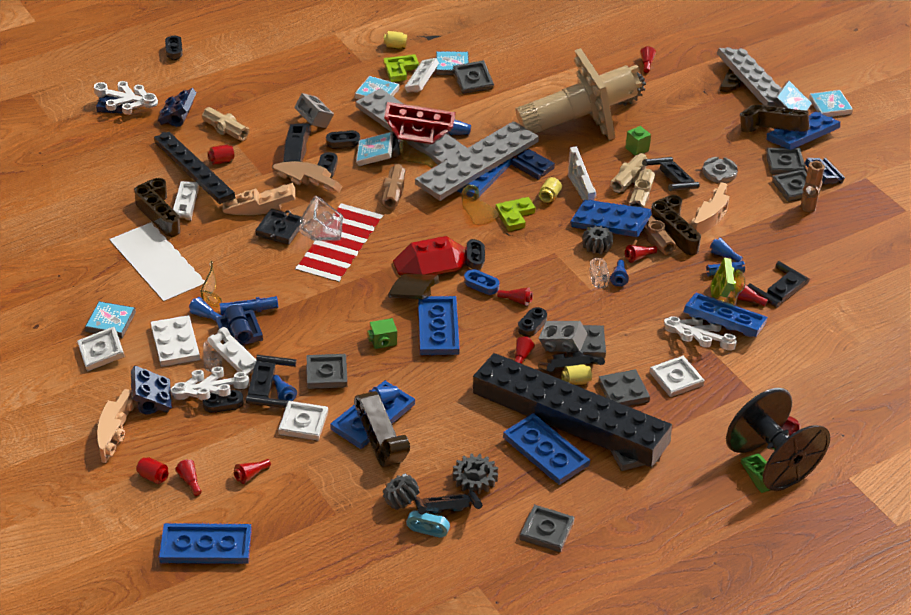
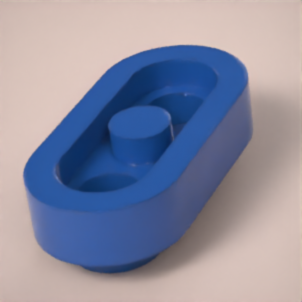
M469 270L464 275V283L468 287L488 295L495 294L499 290L500 282L493 276L478 270Z

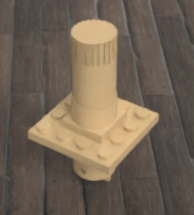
M580 48L575 50L576 57L574 58L575 65L578 68V71H576L578 84L515 108L519 124L534 134L590 114L596 125H600L602 134L606 135L609 140L615 138L610 106L637 96V89L642 87V83L637 75L639 67L638 65L632 67L625 65L598 75Z

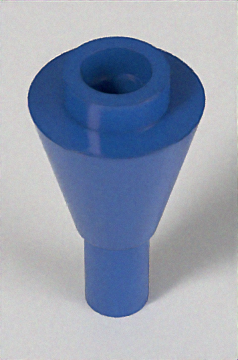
M721 237L718 240L714 239L710 245L711 253L731 258L736 262H740L743 259L742 256L733 252V249Z
M623 260L617 261V267L610 276V281L615 286H624L629 281Z
M201 297L194 298L190 302V314L213 320L216 317L222 316L214 312Z
M274 375L273 382L276 385L278 399L293 401L297 396L296 388L282 381L278 375Z

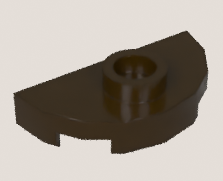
M728 69L721 85L720 91L729 92L730 89L736 90L740 86L741 80L731 69Z

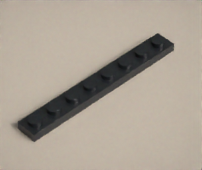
M163 132L154 137L155 144L218 204L235 199V192L173 134Z

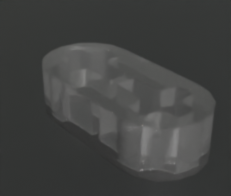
M601 258L592 259L589 268L592 283L597 288H606L609 285L610 279L607 263Z
M207 340L203 345L204 368L212 372V368L222 367V356L215 349L211 351L213 347Z

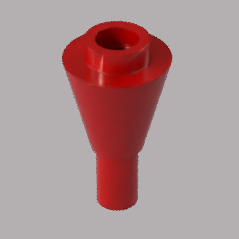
M646 46L640 50V54L644 64L643 71L644 73H649L656 50L653 47Z
M627 245L624 255L630 263H633L649 254L657 253V247Z
M743 282L741 285L737 284L732 293L736 295L734 299L756 302L762 306H765L767 303V299L757 295Z
M529 287L510 291L498 290L497 297L509 298V300L528 306L533 300V292L530 291Z
M519 337L516 340L515 361L522 364L535 347L534 342L529 337Z
M188 459L181 460L177 464L175 472L190 486L194 496L200 495L202 491L197 483L195 462Z
M269 459L258 463L236 464L233 471L234 477L240 483L245 484L261 470L271 467V462Z

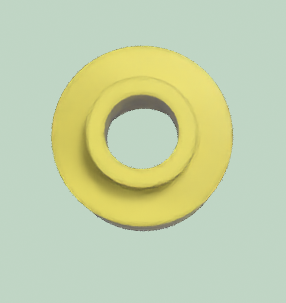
M388 31V34H384L383 44H387L386 47L406 48L407 35L402 32Z
M553 177L548 178L539 190L540 199L546 203L554 201L562 189L561 182Z
M584 364L566 366L564 371L561 372V378L563 381L573 385L587 384V382L592 380L591 368Z

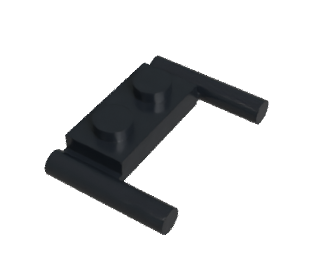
M672 157L642 160L643 166L660 165L659 169L674 183L668 186L669 191L698 189L700 187L699 182H695L679 165L673 162Z
M780 261L776 263L775 267L786 273V275L770 286L767 293L751 283L747 285L757 295L767 299V302L776 308L810 281V278Z
M583 351L573 352L570 357H565L564 354L553 355V359H547V363L540 362L538 368L551 372L556 367L588 363L604 365L605 359L584 355Z
M257 354L246 403L286 408L287 400L269 398L276 369L275 366L296 367L297 359Z
M473 491L469 492L468 495L460 494L423 499L417 497L416 500H413L418 513L424 515L426 511L434 514L441 513L444 509L462 511L465 507H469V502L476 509H481L483 506L481 500Z

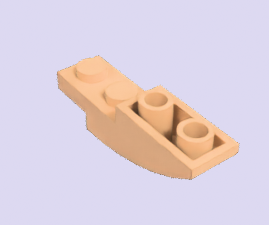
M282 162L273 165L278 176L284 179L289 177L293 183L299 186L301 183L308 186L310 182L316 186L318 184L323 185L322 188L331 193L333 190L340 193L342 186L337 181L330 178L331 173L324 167L306 162Z
M721 182L718 189H714L712 199L710 198L709 202L704 201L701 208L698 207L696 218L692 219L691 226L700 235L713 228L727 212L730 196L726 195L728 184Z
M291 183L272 190H266L263 193H259L257 189L247 190L235 195V199L223 203V212L233 215L267 214L271 208L280 211L281 204L295 200V187Z
M124 389L116 402L108 400L100 416L97 435L102 463H106L109 457L113 456L117 444L124 438L125 430H123V425L128 413L135 406V400H132L131 390Z

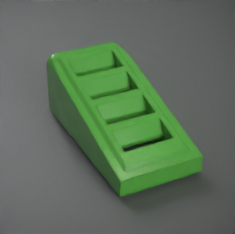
M758 453L742 458L741 464L757 489L764 493L770 491L763 482V471L767 461Z

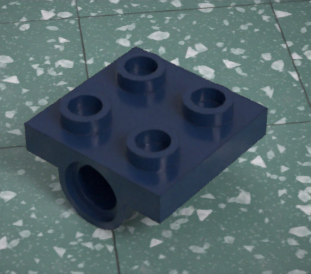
M191 88L187 91H181L175 97H169L165 101L164 108L160 111L161 114L158 118L160 124L163 125L169 122L174 127L182 126L193 105V99L197 92Z
M232 305L225 310V316L215 318L217 329L227 328L230 335L241 345L263 341V334L253 310L244 311L240 305Z
M134 366L131 370L132 400L138 401V410L141 413L149 415L158 410L168 413L172 408L170 379L150 372L147 369Z

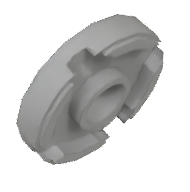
M712 157L704 162L702 171L703 175L713 182L727 183L736 178L737 165L728 158L719 159V157Z

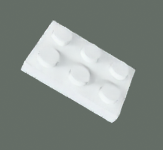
M189 315L151 322V329L161 367L200 360Z

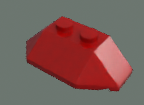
M387 102L384 119L398 139L434 144L453 129L456 112Z
M448 236L410 243L393 260V264L398 275H437L459 270L466 263V255L462 245Z

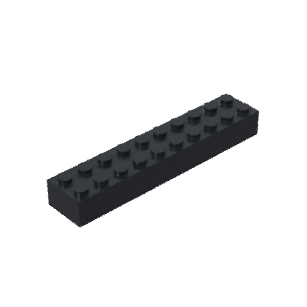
M493 353L473 375V394L526 416L534 413L548 425L608 450L617 451L620 455L634 459L649 467H653L671 442L672 424L499 354Z

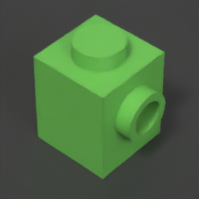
M641 126L627 131L625 148L635 156L648 152L651 134Z
M393 318L370 322V330H367L368 341L372 342L374 349L397 345V329Z

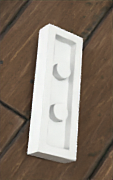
M437 58L422 60L405 86L407 92H419L423 89L439 64Z

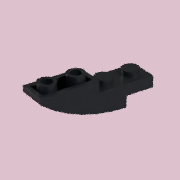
M310 123L290 124L283 162L303 161L307 151L306 143L311 132Z

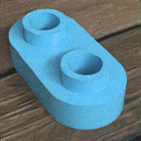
M412 511L406 521L407 526L411 530L435 537H445L450 528V523L446 518L428 513L421 515L418 511Z

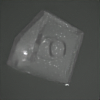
M315 196L300 218L299 231L313 241L340 240L343 215Z

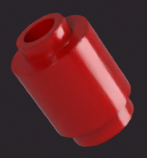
M227 144L210 147L207 152L208 160L212 164L230 162L235 156L233 147Z
M150 457L141 458L136 467V471L141 477L156 484L164 482L169 475L166 464Z

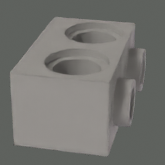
M301 93L294 107L311 125L327 128L334 115L316 96Z
M546 321L539 336V341L545 351L580 352L587 332L581 321Z

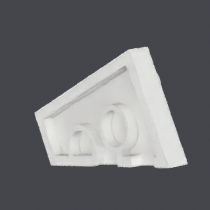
M577 146L571 147L568 177L583 201L585 199L594 201L596 190L593 188Z

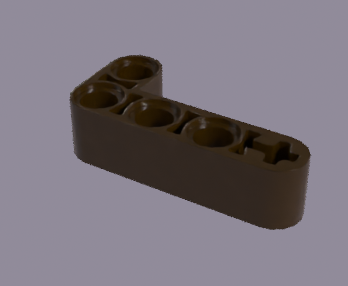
M752 105L740 113L742 132H752L759 127L805 132L810 129L809 112L806 110Z
M154 178L134 188L136 206L165 235L169 237L179 235L181 231L179 215L164 201L167 198L166 181L163 178Z
M669 195L654 201L651 207L652 216L664 223V230L684 253L696 255L699 252L701 235L680 216L682 198L677 195Z
M376 391L356 395L354 398L355 408L379 464L382 467L402 463L410 451V443L406 435H396L379 394Z

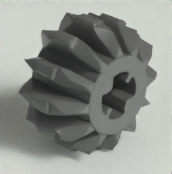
M594 225L593 228L587 227L582 236L583 248H586L587 252L592 251L593 254L599 253L601 255L602 252L608 253V250L613 245L612 232L608 228H602V225L600 227Z
M406 473L391 479V482L385 485L386 488L382 491L386 503L396 510L401 507L404 509L406 505L416 500V496L420 493L416 480Z

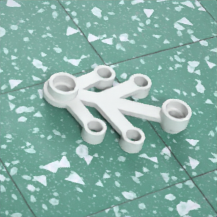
M125 81L118 82V90L121 92L109 90L106 83L99 82L94 85V93L97 97L102 98L108 95L119 98L106 101V109L109 111H113L117 105L123 104L122 112L124 114H131L135 108L143 106L153 108L158 104L156 95L147 93L143 85H135L134 93Z
M671 316L664 320L665 330L671 333H678L684 341H692L694 336L703 347H710L712 339L720 341V347L725 350H734L737 340L733 334L727 333L721 336L709 332H719L722 325L711 323L710 325H702L704 319L694 317L692 319L680 320L678 317Z
M214 367L211 369L212 374L204 380V372L202 370H195L192 372V378L187 382L176 383L171 388V394L177 400H183L189 396L206 400L210 398V392L219 396H228L231 393L229 386L231 384L236 389L249 387V376L245 372H238L234 375V378L217 380L224 376L223 367Z

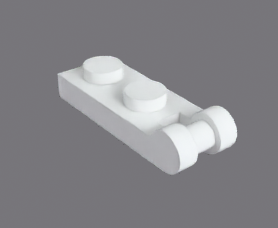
M180 182L173 208L179 215V218L192 220V213L199 190V184L196 182Z
M222 327L216 335L212 334L208 337L209 344L238 372H245L247 376L253 373L256 359L230 335L227 328ZM223 339L226 343L222 344L220 341Z

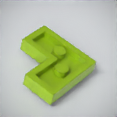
M415 54L383 58V64L390 82L407 80L406 70L412 71L419 66Z
M529 197L498 203L495 207L508 231L525 228L526 222L522 216L534 214L536 209Z
M729 258L723 259L710 284L711 296L719 299L720 296L727 298L730 292L735 289L734 268Z

